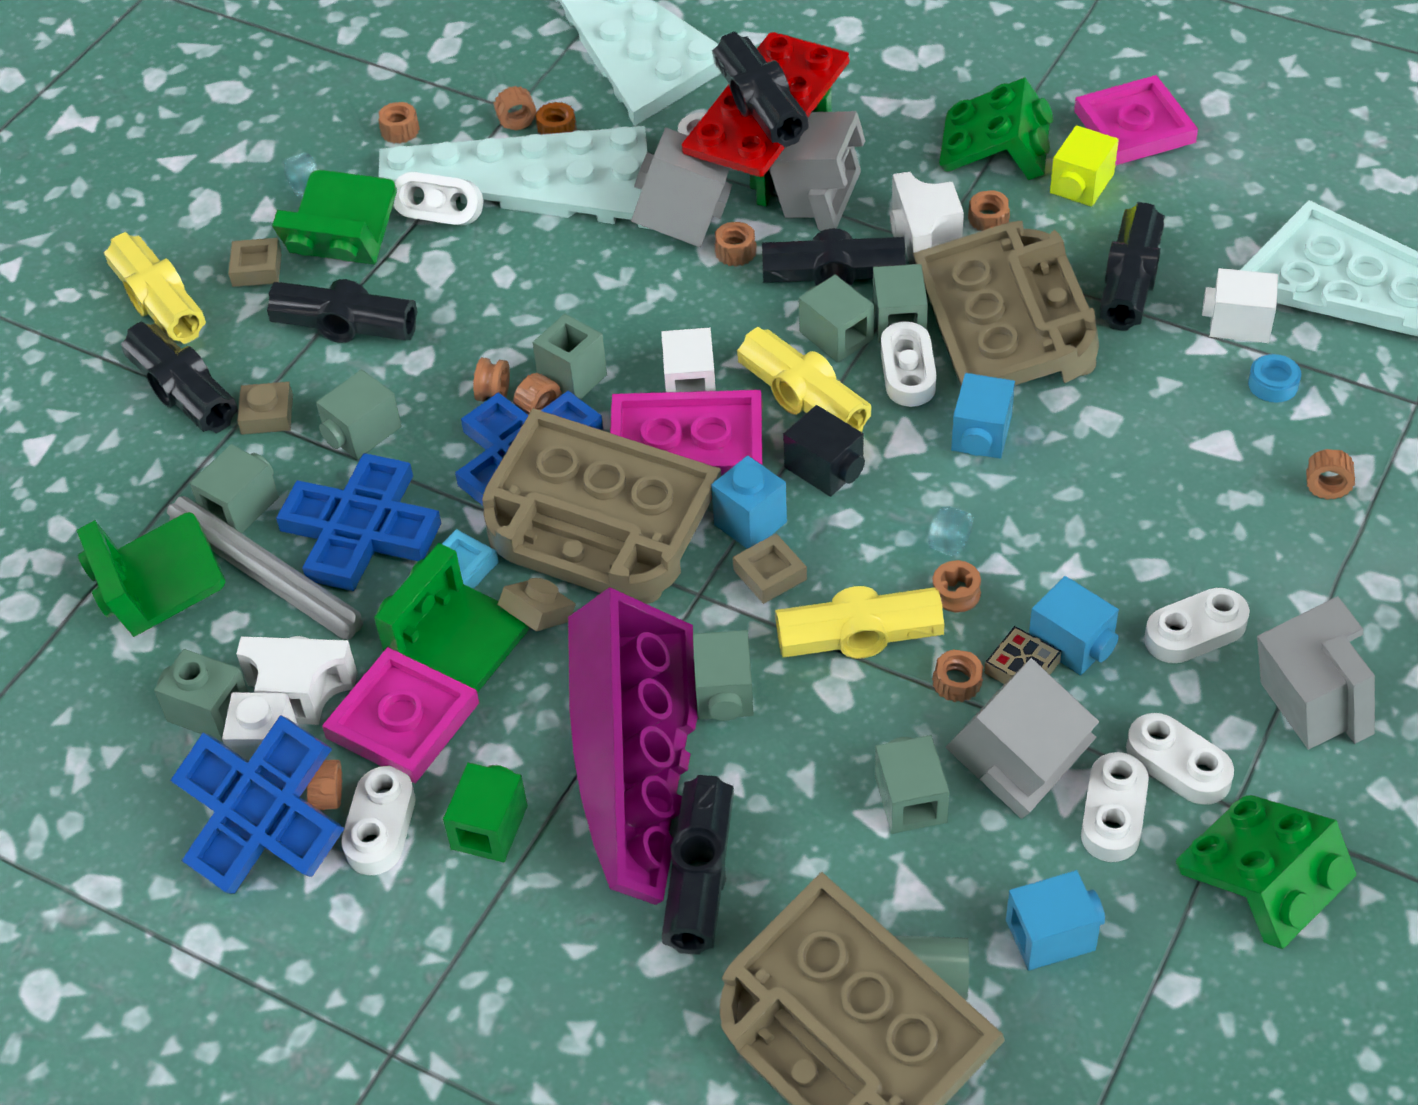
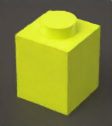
M1076 125L1053 157L1050 193L1092 207L1114 175L1119 139Z

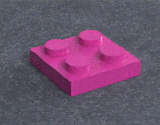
M1157 75L1075 98L1074 112L1087 129L1119 139L1115 166L1196 143L1197 126Z
M387 647L325 721L322 728L326 739L381 767L392 766L407 774L411 782L416 784L477 707L479 698L477 690Z

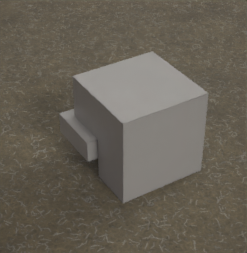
M857 111L812 112L808 117L809 128L802 134L800 141L785 147L769 168L785 218H815L819 231L838 227L861 172L854 147H862L865 143V137Z
M665 127L655 154L647 152L639 170L634 187L641 189V193L631 222L701 247L712 216L721 219L733 185L725 182L730 168L683 154L681 144L688 135Z
M1339 596L1257 636L1261 684L1308 750L1343 732L1348 734L1354 744L1375 734V675L1350 643V641L1363 635V628Z
M1031 658L992 696L945 748L978 779L980 778L1014 813L1023 819L1036 807L1097 738L1091 731L1099 721Z

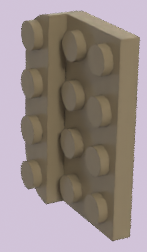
M1014 221L913 253L915 264L922 265L925 291L960 386H962L965 373L1014 380L1015 385L1056 372H1060L1063 382L1066 383L1079 376L1088 375L1096 368L1099 339L1093 308H1089L1066 256L1064 241L1057 231L1054 230L1048 234L1040 230L1024 229L1023 221Z
M533 408L487 484L483 494L484 519L489 544L492 549L497 551V554L517 565L599 593L611 587L643 603H653L660 598L662 591L671 586L680 575V560L712 500L711 484L721 477V469Z
M822 871L732 961L722 976L725 984L720 998V1018L724 1033L738 1054L790 1105H945L1005 1042L1001 1031Z

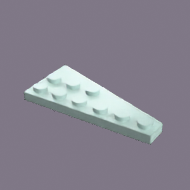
M555 0L560 2L565 10V17L569 24L576 27L579 32L580 41L602 76L607 77L611 82L618 101L625 104L628 109L629 118L634 126L721 74L714 64L712 50L717 47L718 43L654 0Z
M645 126L591 131L578 130L567 133L532 134L521 137L487 138L474 141L381 148L379 150V177L388 178L395 182L397 178L405 173L419 172L458 178L474 183L481 191L484 200L499 201L502 209L569 218L576 212L597 215L598 222L614 224L616 218L632 219L641 193V189L634 187L647 153ZM418 188L414 192V196L424 198V191ZM464 194L460 195L461 203L467 204L466 196ZM638 224V228L650 229Z
M1310 200L1240 269L1278 274V304L1418 337V251Z

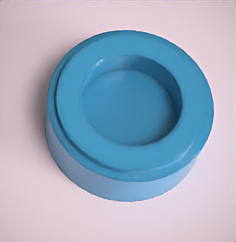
M1278 354L1264 355L1253 362L1250 369L1248 386L1251 392L1262 400L1284 402L1293 398L1298 392L1301 369L1295 361L1286 356Z

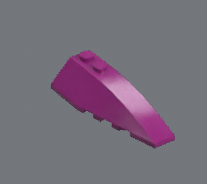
M609 587L568 617L569 711L573 755L581 800L590 834L609 888L657 905L664 901L672 858L671 844L674 838L669 834L672 819L680 815L682 796L677 793L680 775L688 771L691 755L685 750L687 736L695 731L698 717L693 625Z

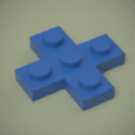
M570 391L565 392L541 410L603 430L602 415ZM499 392L461 418L463 432L483 447L485 451L455 472L457 485L482 506V498L487 484L528 417V414Z
M363 453L344 490L299 480L296 481L276 520L279 530L282 532L317 539L302 567L306 577L315 583L355 591L374 552L413 561L425 558L442 523L439 510L400 502L413 478L409 462Z
M282 715L278 717L249 761L212 735L203 732L170 780L214 811L181 861L221 890L230 894H235L265 848L303 875L313 877L345 829L300 797L332 748Z

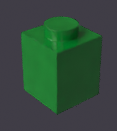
M467 763L443 817L451 850L505 862L528 807L522 775L516 774L500 765L486 767Z

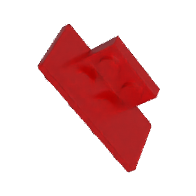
M770 32L757 48L767 62L776 60L786 76L790 93L808 117L850 62L849 53L846 51L776 32ZM728 84L681 144L683 154L758 177L766 174L785 149L782 144L770 141L752 115L744 117L740 113L733 99L730 84Z

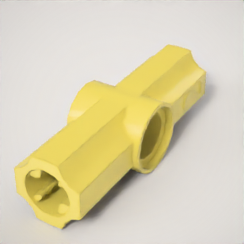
M124 232L112 238L111 244L104 252L108 265L123 282L125 290L138 313L143 317L149 314L155 324L171 337L173 341H181L183 344H186L198 338L199 331L206 324L203 312L185 291L184 285L171 262L166 258L160 261L140 236H131Z
M756 327L746 334L744 342L737 350L738 362L771 386L775 399L783 409L797 415L801 411L807 413L817 404L862 432L864 425L871 417V404L838 381L832 366L821 354L810 351L803 355L768 329L762 330L760 327Z
M853 586L838 592L832 598V602L775 610L778 642L783 658L840 649L847 657L855 659L867 658L880 653L889 642L944 635L945 623L939 590H936L935 587L878 595L872 588Z

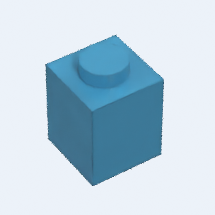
M965 373L953 416L951 451L969 453L975 456L1002 458L1012 417L1014 380Z
M747 455L711 484L714 525L748 549L770 537L787 523L786 482Z
M1064 576L1032 608L1029 634L1061 650L1060 662L1077 674L1082 675L1096 660L1103 662L1113 652L1119 639V635L1115 633L1119 609L1072 579Z
M1075 870L1009 890L1006 922L1028 971L1096 951L1100 925L1105 923V914L1097 893L1093 889L1086 890L1078 871Z

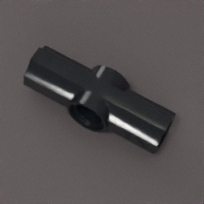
M736 31L722 36L717 47L712 50L713 60L723 77L730 84L733 99L740 113L744 117L752 115L772 143H780L784 148L798 143L802 134L809 128L808 116L790 93L786 76L776 60L767 62L748 36H740Z
M1138 202L1134 207L1125 209L1117 241H1112L1105 274L1106 287H1104L1100 305V318L1105 320L1111 329L1128 331L1130 327L1140 325L1148 291H1153L1161 250L1158 247L1164 229L1165 215L1156 210L1154 204Z
M830 228L817 233L811 241L762 242L763 283L814 281L818 286L833 275H836L851 286L855 279H873V267L906 265L905 237L853 239L848 232L842 229Z
M348 279L334 281L329 289L274 282L269 291L267 308L270 322L316 328L323 337L337 343L352 341L356 334L411 340L416 329L418 312L415 300L368 294V291L362 285Z
M141 321L128 329L127 336L121 343L123 352L146 376L152 390L165 406L171 408L176 405L203 432L209 430L217 434L230 426L233 415L238 411L235 399L211 377L206 364L192 347L186 346L181 349L156 324L149 325Z
M698 775L695 779L684 782L677 835L671 844L672 869L662 929L663 945L676 949L678 953L700 955L704 950L714 949L721 891L726 882L725 859L734 798L733 785L723 782L718 776ZM699 860L709 862L703 866L688 865Z

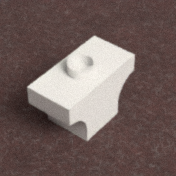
M911 172L893 174L892 210L890 211L891 229L894 237H905V251L910 265L915 264L913 253L962 238L964 212L953 181L929 184L919 181Z
M241 636L236 653L247 685L255 687L254 693H287L298 724L319 725L321 713L326 702L340 692L352 690L358 673L348 640L309 639L302 636L290 638Z

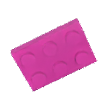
M761 390L612 394L610 433L720 468L721 476L747 455L763 465Z

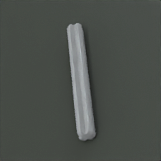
M178 497L175 503L169 504L167 514L170 516V521L184 513H193L199 520L213 552L340 638L351 639L356 632L361 630L363 621L359 611L188 497Z

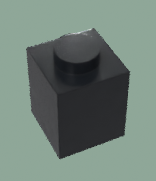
M817 404L783 433L784 468L830 497L844 484L854 482L864 468V433Z

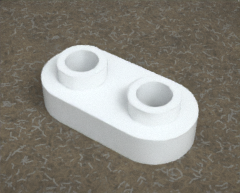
M408 172L401 175L394 182L397 187V194L393 206L401 215L408 218L463 226L474 222L483 209L481 191L474 183L468 180ZM418 188L424 191V200L420 204H416L413 197L414 192ZM464 194L467 198V206L464 210L459 211L456 206V200L460 195Z
M898 322L888 326L881 336V359L887 394L891 400L903 406L914 407L923 405L933 398L936 391V369L930 335L923 326L913 322Z
M1212 588L1152 613L1147 621L1144 637L1145 646L1152 656L1163 662L1182 663L1240 639L1246 630L1249 606L1241 595L1229 589ZM1175 626L1181 630H1172L1168 627Z
M1145 714L1132 723L1126 745L1127 754L1140 760L1149 775L1183 798L1196 804H1214L1227 796L1234 776V766L1230 757L1224 751L1165 714ZM1150 735L1161 736L1165 739H1154ZM1197 765H1206L1212 771H1203Z
M1120 752L1108 753L1098 758L1091 768L1081 839L1085 849L1092 856L1102 861L1119 862L1126 860L1136 852L1139 846L1149 777L1143 763L1132 755ZM1112 775H1122L1127 777V779L1119 780ZM1104 822H1117L1121 827L1109 828Z
M392 766L377 767L367 772L359 780L342 835V848L349 866L360 874L378 875L390 870L399 861L403 851L416 798L410 777ZM391 788L385 793H376L381 789ZM374 834L378 836L374 841L371 842L362 841L365 837Z

